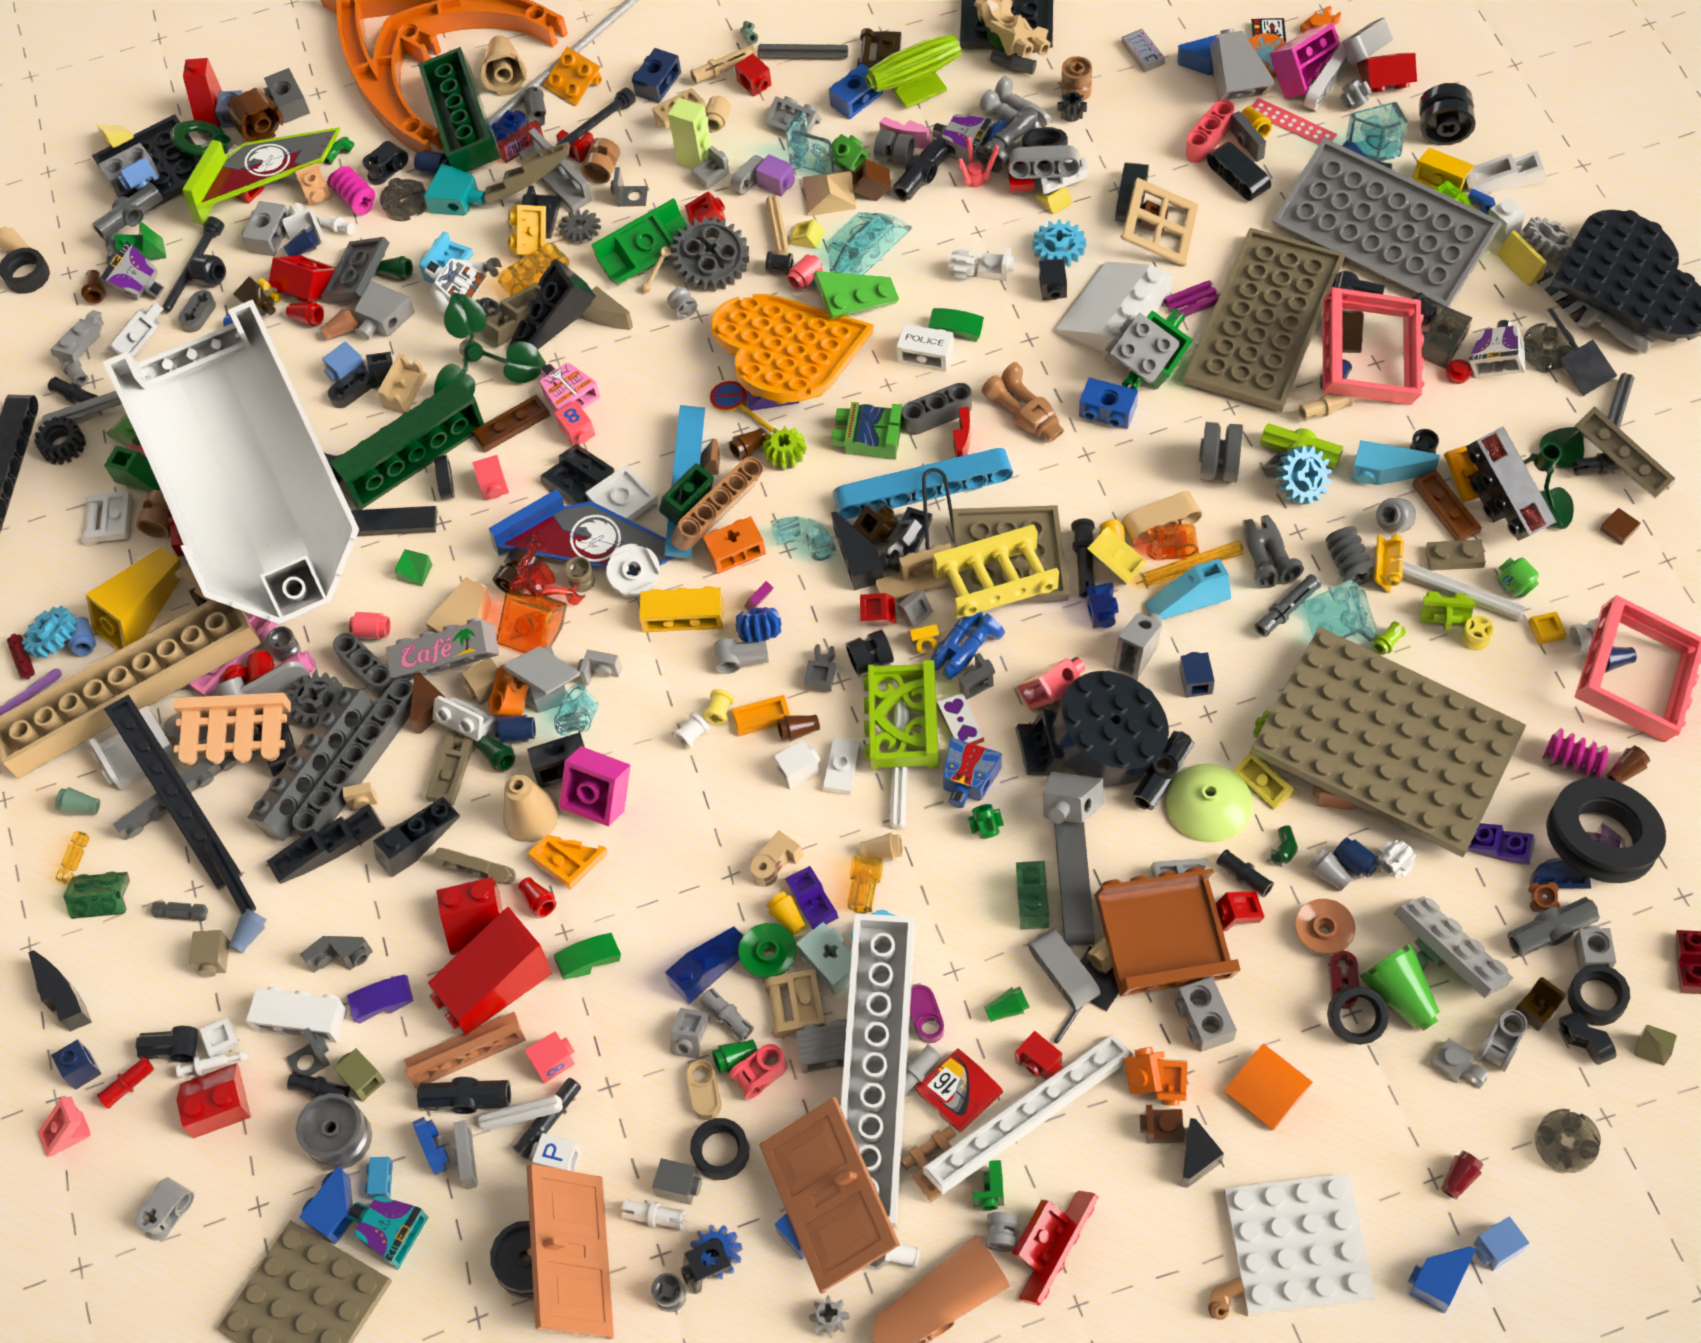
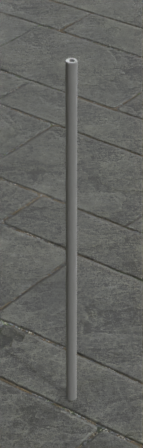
M625 0L574 44L571 49L580 53L640 0ZM559 58L488 119L491 129L524 101L527 88L543 85Z

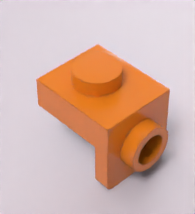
M1152 1047L1135 1049V1055L1124 1058L1130 1095L1162 1090L1157 1059L1165 1057L1164 1051L1153 1052Z
M1157 1059L1162 1090L1155 1092V1098L1161 1100L1163 1105L1179 1106L1180 1101H1187L1188 1061Z

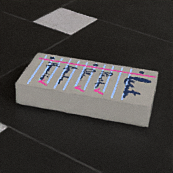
M1142 28L1122 36L1121 43L1144 72L1165 64L1164 55Z

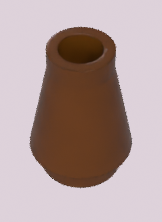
M88 270L86 272L81 289L82 297L91 304L102 302L106 296L105 287L101 283L100 273L97 270Z
M759 428L755 431L733 436L729 442V449L732 455L738 460L749 457L766 441L767 433L765 430Z
M816 714L784 715L782 719L777 720L778 732L782 741L788 740L792 742L809 733L820 730L819 719Z
M1633 745L1631 748H1625L1606 776L1610 780L1623 783L1646 770L1651 760L1643 749Z

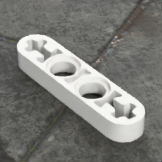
M1342 43L1309 89L1304 101L1305 107L1316 111L1350 63Z

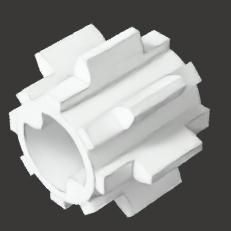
M960 247L958 251L953 250L951 252L949 273H954L955 278L966 279L968 276H974L977 253H971L972 249Z
M1396 839L1393 843L1387 841L1379 849L1380 853L1377 855L1376 861L1379 864L1380 870L1390 878H1397L1399 875L1405 877L1413 868L1412 865L1415 863L1414 858L1416 855L1413 853L1412 848L1405 844L1404 841Z

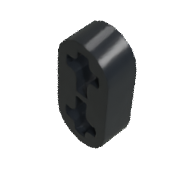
M361 368L355 369L333 384L328 390V397L332 405L336 408H345L372 388L368 371Z
M448 455L434 457L436 480L441 500L455 498L452 469Z

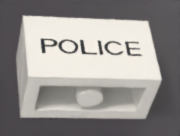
M904 324L896 347L898 363L947 372L954 349L953 332Z

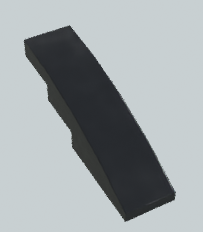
M368 804L346 820L340 816L319 832L314 829L310 830L267 860V863L278 883L282 884L335 860L384 830L385 826L375 809Z

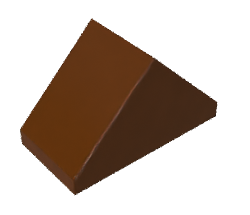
M421 673L414 674L409 720L416 734L423 733L436 722L432 719L434 699L437 696L445 698Z

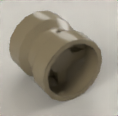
M581 556L569 559L565 565V573L570 587L576 592H587L595 584V576L589 560Z

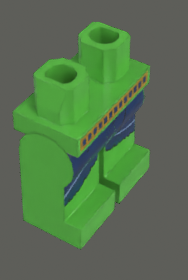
M851 402L850 408H837L835 425L847 426V429L833 428L832 445L845 447V454L848 455L855 453L863 456L896 460L902 428L903 405L892 404V408L875 407L871 404L859 405V402Z

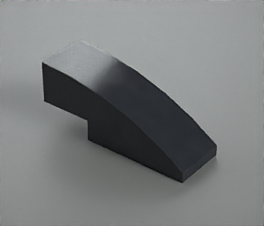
M34 950L28 952L40 999L52 1012L57 1011L59 1022L70 1032L92 1023L84 1001L71 982L45 957Z

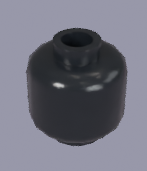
M199 254L191 260L189 273L192 281L196 284L214 287L219 285L225 278L226 267L223 260L218 256Z

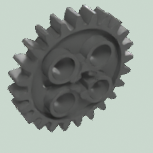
M704 216L703 222L699 223L694 218L693 226L686 222L685 230L678 229V236H673V244L670 246V260L673 262V270H678V278L686 276V285L693 281L694 289L699 285H703V290L706 291L708 286H712L715 292L717 285H721L725 290L726 282L735 285V277L741 279L742 271L747 270L746 263H749V246H746L747 238H741V230L734 232V223L727 227L726 219L717 223V219L714 216L712 222H708L706 216ZM714 237L716 240H709L707 238ZM689 250H695V251H697V252H696V253H690V252H688V251H689ZM727 254H728V255H731L732 257L726 258V257H723V255H727ZM709 267L712 268V270L707 271L703 268Z

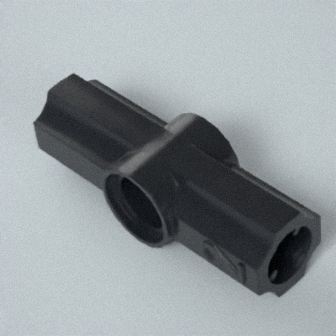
M939 137L933 139L919 156L915 154L910 158L905 173L893 185V192L899 199L905 202L906 200H911L924 183L930 184L933 181L938 166L950 153V147L946 144L945 140Z
M1173 731L1164 751L1148 769L1131 796V799L1138 807L1143 810H1153L1195 744L1188 734L1183 731ZM1158 767L1165 768L1168 773L1160 772Z
M456 1077L452 1079V1082L420 1083L419 1088H417V1102L420 1111L450 1110L457 1114H472L477 1109L508 1107L512 1096L509 1080L478 1081L472 1077Z

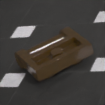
M870 28L862 29L860 33V40L862 41L860 58L857 60V67L860 64H864L871 68L889 55L900 51L902 32L873 31ZM871 43H877L876 60L869 59Z

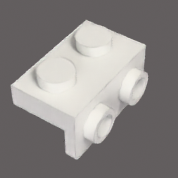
M437 696L434 699L433 720L476 741L494 729L495 721L498 718L455 697L448 700L442 696Z

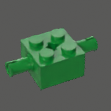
M1172 309L1166 320L1153 310L1146 316L1179 341V346L1157 378L1150 383L1156 389L1169 378L1193 342V339L1178 329L1185 320L1183 312L1179 317L1175 318L1180 311L1179 309ZM1131 370L1127 378L1122 382V386L1128 387L1132 383L1130 388L1138 390L1144 379Z

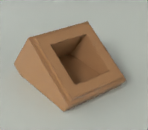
M712 439L701 453L700 466L711 475H718L721 453L717 439Z

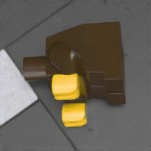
M250 276L233 293L242 304L253 300L261 316H265L266 313L273 315L276 311L274 302L278 303L282 300V296L276 291H271L269 296L263 292L270 288V284L260 278L256 283Z

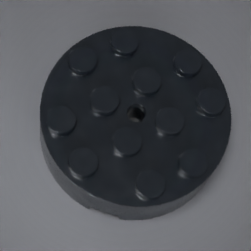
M1094 671L1078 677L1070 684L1056 705L1054 716L1050 722V731L1056 750L1070 768L1078 774L1084 771L1096 778H1103L1104 785L1118 786L1135 782L1147 773L1148 769L1159 758L1167 745L1169 725L1162 705L1150 689L1137 680L1118 672Z

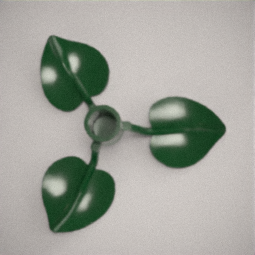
M456 292L451 294L444 314V326L453 337L459 339L466 337L459 345V352L463 356V369L454 363L445 365L437 374L434 394L442 390L446 385L459 379L470 393L474 395L475 380L471 375L466 374L468 362L478 361L482 356L506 363L503 374L514 383H526L534 380L541 374V370L546 365V362L538 349L525 341H518L510 345L506 351L507 359L483 350L482 346L473 338L474 333L481 332L486 327L487 318L484 309L469 296Z
M1575 427L1560 428L1548 432L1539 443L1540 450L1538 453H1532L1530 457L1523 460L1525 465L1533 461L1539 471L1547 473L1544 491H1540L1556 520L1555 523L1549 526L1557 529H1566L1570 525L1574 514V504L1570 494L1564 488L1555 487L1550 490L1549 485L1555 465L1561 468H1573L1577 466H1573V460L1584 457V435ZM1485 446L1492 461H1496L1490 448L1488 446Z

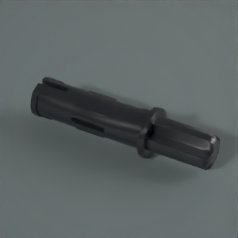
M567 1078L554 1094L561 1098L562 1110L558 1113L536 1118L512 1148L519 1153L525 1144L529 1142L528 1146L521 1153V1156L528 1160L535 1142H539L542 1133L547 1134L559 1117L567 1113L566 1108L581 1090V1085L573 1078Z

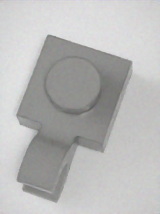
M1450 1038L1438 1051L1430 1064L1457 1083L1462 1076L1479 1089L1487 1081V1076L1489 1075L1485 1068L1472 1064L1475 1055Z

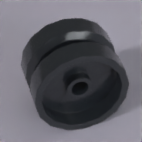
M1443 83L1431 87L1420 97L1418 105L1421 118L1420 129L1423 138L1429 143L1439 146L1453 145L1467 139L1474 132L1476 126L1474 100L1471 91L1466 86L1458 83Z
M529 1221L515 1222L505 1227L495 1238L490 1251V1264L499 1285L510 1295L520 1298L534 1297L532 1258L527 1263L520 1261V1259L525 1260V1256L528 1255L527 1250L531 1248Z

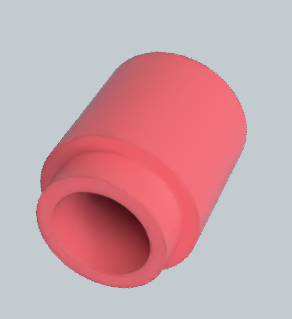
M806 254L789 270L787 280L790 285L796 290L807 288L814 280V272L823 271L821 260L815 255Z
M356 612L354 617H350L349 631L356 638L381 640L390 634V617L384 616L383 613Z

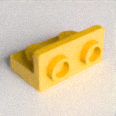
M512 206L508 212V224L511 225V235L508 236V249L511 250V255L545 256L546 206Z

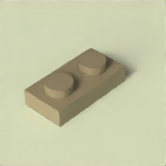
M1482 539L1427 542L1425 549L1430 571L1485 567L1486 560Z

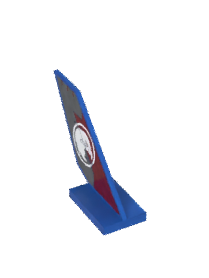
M558 489L489 528L493 548L498 556L517 547L526 550L532 555L566 562L573 557L581 556L589 560L591 567L607 569L610 556L616 549L626 544H637L645 549H650L656 555L659 567L675 558L664 556L665 537L592 501L564 506L563 497ZM633 565L628 566L629 571L627 574L637 576L638 571L641 569L640 567L635 568Z

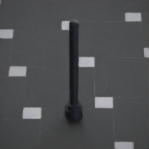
M627 87L622 88L616 93L613 102L557 142L556 145L569 142V145L573 144L618 109H627L632 106L636 101L632 90Z
M208 216L203 224L204 234L162 306L164 312L169 313L172 311L188 283L191 260L196 255L204 254L211 240L221 235L225 225L218 218Z

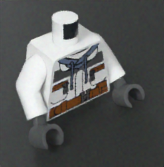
M496 257L488 259L487 262L451 258L444 268L431 260L424 273L435 280L429 292L438 310L445 313L453 292L464 294L473 299L488 275L486 273L489 271L492 277H497L499 272L496 267L501 268L502 265Z

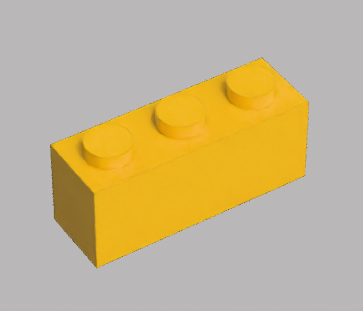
M706 586L696 589L677 588L675 590L651 589L640 592V622L644 633L723 629L724 600L721 587Z

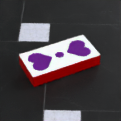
M963 692L937 702V707L952 738L975 745L984 742L982 731Z

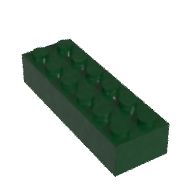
M461 47L419 63L420 73L443 147L451 166L458 170L469 172L500 159L470 64Z
M457 379L430 398L423 400L422 403L410 411L403 413L399 418L382 427L367 439L362 440L344 454L339 455L330 464L343 492L358 510H362L432 464L434 457L447 454L473 436L471 431L483 425L484 421L475 397Z

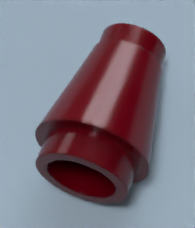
M1462 1150L1459 1155H1454L1440 1189L1449 1197L1457 1200L1482 1174L1480 1170L1484 1164L1472 1154Z

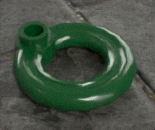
M183 121L175 125L170 132V140L175 148L191 156L202 157L209 144L195 145L185 139V135L190 132H203L211 136L212 140L220 141L225 154L231 148V138L221 128L207 121Z

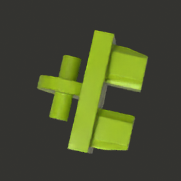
M1428 591L1426 596H1423L1420 622L1443 624L1445 631H1450L1452 625H1466L1468 619L1472 617L1475 601L1474 599H1468L1467 594L1456 593L1452 595V598L1441 597V594L1438 592Z

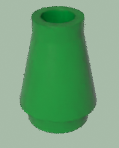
M1020 986L1014 989L1010 987L991 1003L984 1006L991 1023L996 1020L1025 1014L1024 1010L1030 1008Z
M751 1039L745 1042L718 1045V1049L712 1051V1056L718 1072H727L729 1074L735 1065L747 1059L758 1049L754 1040Z

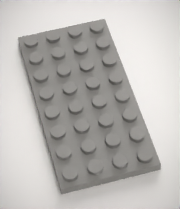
M1323 138L1272 220L1273 225L1316 246L1345 253L1346 261L1415 295L1420 292L1424 293L1426 300L1446 310H1449L1501 226L1500 220L1326 138Z

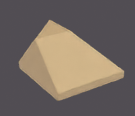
M850 170L802 177L809 216L856 209Z

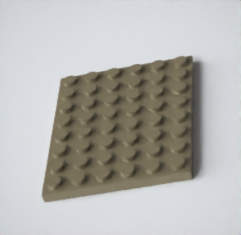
M1319 626L1249 753L1463 858L1526 728V724Z

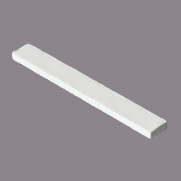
M1112 1033L925 1165L923 1173L942 1194L946 1193L1125 1064L1124 1058L1133 1056V1053Z

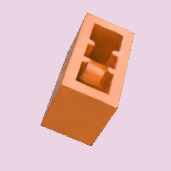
M751 516L739 519L721 529L712 530L703 536L706 552L717 574L766 554L764 540Z

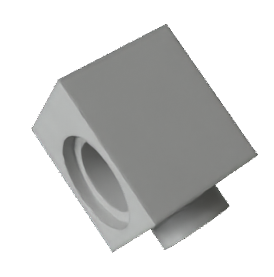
M1590 925L1579 929L1573 940L1579 971L1583 967L1590 965H1607L1613 968L1617 961L1610 928ZM1588 945L1597 946L1600 952L1591 950Z

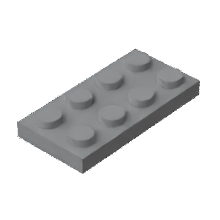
M1419 897L1400 905L1394 912V915L1483 998L1505 988L1514 979L1502 962L1493 959L1487 954L1485 947L1479 941L1471 939L1463 932L1462 926L1456 920L1448 918L1440 911V906L1431 898Z

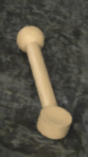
M668 247L660 250L661 256L647 282L642 284L641 290L644 293L650 291V285L665 257L670 255L671 251Z

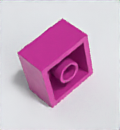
M583 746L579 747L565 760L559 808L609 827L625 810L631 764Z

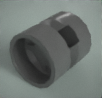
M880 129L874 144V159L883 162H890L892 160L894 164L906 167L914 154L915 137L902 133L896 136V133L893 131Z

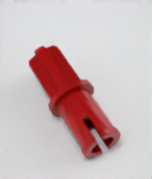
M146 1058L140 1059L125 1073H119L117 1075L118 1078L97 1094L98 1099L106 1108L110 1109L112 1105L129 1091L133 1093L135 1091L134 1087L154 1071L152 1063Z

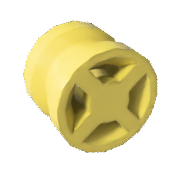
M1473 616L1468 619L1462 634L1464 645L1471 650L1485 649L1489 645L1494 631L1492 622L1484 616Z

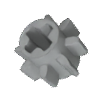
M1354 79L1342 87L1344 93L1341 94L1340 99L1345 107L1351 105L1353 109H1357L1369 101L1367 95L1370 94L1371 89L1366 81L1360 83L1358 79Z
M827 1295L826 1301L821 1304L817 1301L813 1302L816 1313L810 1314L809 1319L812 1322H819L815 1327L816 1334L824 1330L828 1333L829 1338L832 1339L833 1332L837 1330L845 1332L842 1320H847L850 1317L848 1312H840L844 1306L842 1299L835 1303ZM828 1311H833L832 1322L825 1321Z

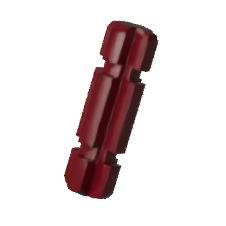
M15 633L11 634V637L7 638V644L17 668V673L21 679L29 680L35 675V670L29 653L22 644L23 636L16 635Z

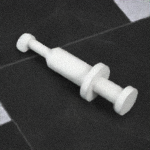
M324 215L321 217L315 216L321 225L331 227L336 233L345 230L347 234H353L355 231V225L352 222L345 223L342 217L334 219Z
M243 1051L231 1056L222 1054L201 1060L197 1056L194 1057V1063L183 1066L180 1063L176 1064V1073L178 1078H183L187 1076V1073L195 1071L198 1076H202L205 1070L226 1066L228 1061L240 1059L242 1062L249 1057Z

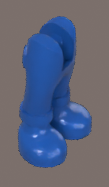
M978 612L973 616L962 617V620H958L954 624L952 630L933 652L930 660H934L935 671H938L949 660L943 670V676L948 680L953 679L971 662L979 647L986 641L985 638L989 637L994 640H1000L1004 636L1005 630L988 613L983 615V612ZM970 633L969 637L965 640V642L961 646H959L962 640Z

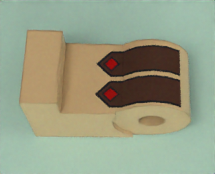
M778 830L751 862L750 869L756 884L761 887L773 885L778 878V873L789 860L797 864L803 857L801 845Z

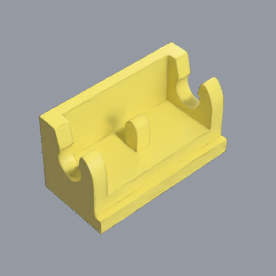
M1108 526L1087 548L1127 584L1132 581L1147 563L1142 556Z

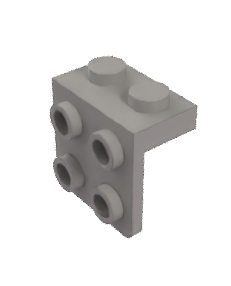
M1139 312L1133 319L1128 317L1119 329L1122 331V334L1118 340L1113 338L1107 345L1105 351L1108 354L1103 360L1111 366L1118 360L1142 379L1151 383L1157 378L1179 346V341Z

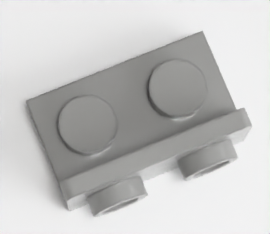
M775 96L764 122L769 126L807 140L815 122L821 123L822 118L817 114L818 110L808 104H805L804 107L800 106L796 100L785 96L784 99Z

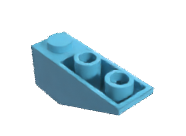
M1220 558L1195 565L1145 603V607L1148 613H1156L1164 620L1230 600L1229 574Z

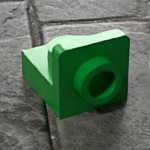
M990 1160L989 1171H983L984 1190L990 1191L972 1193L973 1207H979L983 1211H992L998 1209V1206H1005L1001 1160Z

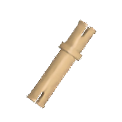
M750 44L719 59H710L707 61V64L692 69L690 71L691 78L695 84H698L710 77H719L720 73L735 67L736 63L752 53L758 57L756 48L753 44Z

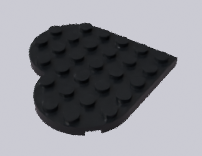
M1609 209L1590 215L1578 232L1550 286L1656 339L1675 342L1677 338H1687L1689 341L1701 335V286L1695 281L1693 275L1677 269L1679 253L1674 242L1662 230V226L1657 222L1638 215L1633 210Z

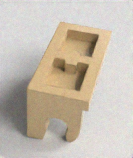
M398 353L377 391L385 409L400 413L408 412L427 377V373L423 371L422 365L417 359L414 360L412 365L404 354Z

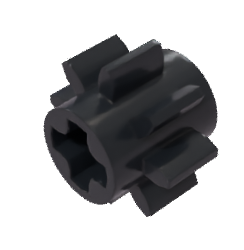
M1068 92L1062 95V101L1057 104V111L1061 112V119L1069 122L1083 119V112H1087V102H1084V95H1080L1077 92Z

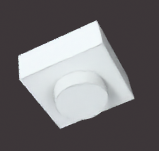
M228 1017L200 1029L210 1057L218 1056L239 1046L232 1023Z

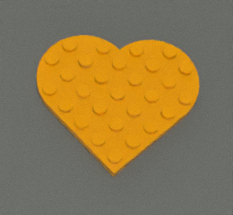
M752 294V297H746L742 300L739 297H735L721 304L713 313L711 332L714 340L720 347L726 350L728 354L736 355L735 376L751 395L773 400L778 404H785L787 402L817 398L829 390L873 334L874 324L847 316L830 320L827 311L776 295Z

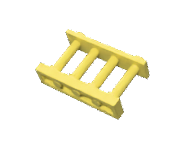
M1034 524L933 554V573L936 579L948 576L958 595L955 598L954 615L956 619L973 616L978 612L1058 589V569L1054 568L1045 571L1034 551L1037 549L1038 536ZM1024 554L1034 575L1020 579L1009 557ZM999 561L1009 582L994 586L984 565ZM974 569L984 590L969 594L958 572Z

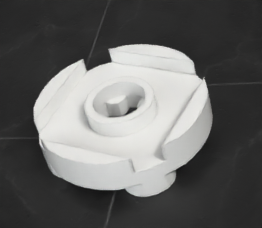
M626 544L612 553L606 572L611 587L620 593L621 596L631 598L640 597L641 591H649L658 584L660 567L656 555L650 549H645L637 544ZM628 566L640 567L641 570L638 571L637 576L633 577L632 575H627L629 571Z

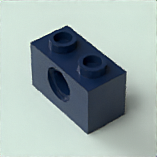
M654 48L645 57L639 70L632 76L635 95L660 103L682 72L679 55Z

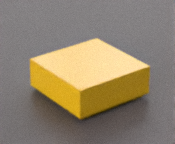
M1557 611L1533 616L1529 619V625L1538 645L1566 638L1567 633Z

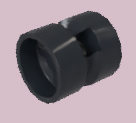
M882 629L867 634L866 640L859 637L845 643L850 662L858 676L868 672V665L885 666L894 662L890 644Z

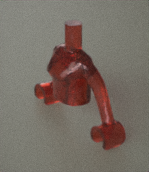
M534 531L526 540L528 550L516 567L519 579L509 584L510 591L515 593L526 588L536 597L566 595V599L570 604L575 606L580 604L586 595H578L576 593V590L579 588L578 585H574L571 589L553 586L556 579L546 563L539 561L528 565L536 551L545 543V540L538 541L535 538L539 532Z

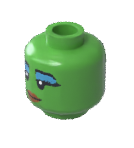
M1510 557L1498 568L1501 573L1497 581L1512 597L1520 595L1524 598L1540 584L1537 581L1539 572L1524 557H1520L1515 561Z

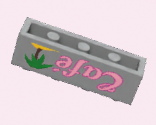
M483 618L469 619L467 624L462 626L448 625L443 627V631L437 633L433 631L423 632L419 634V638L413 640L411 638L399 639L395 641V645L386 647L391 679L395 680L400 678L412 680L415 673L427 676L499 655L494 624L483 621Z

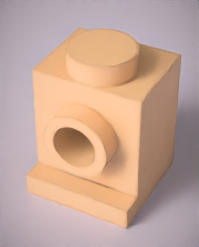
M317 163L295 171L309 206L332 198Z

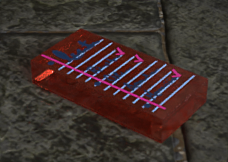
M537 120L532 121L497 142L501 159L505 163L519 156V152L532 145L528 131L535 128L543 136L541 125Z

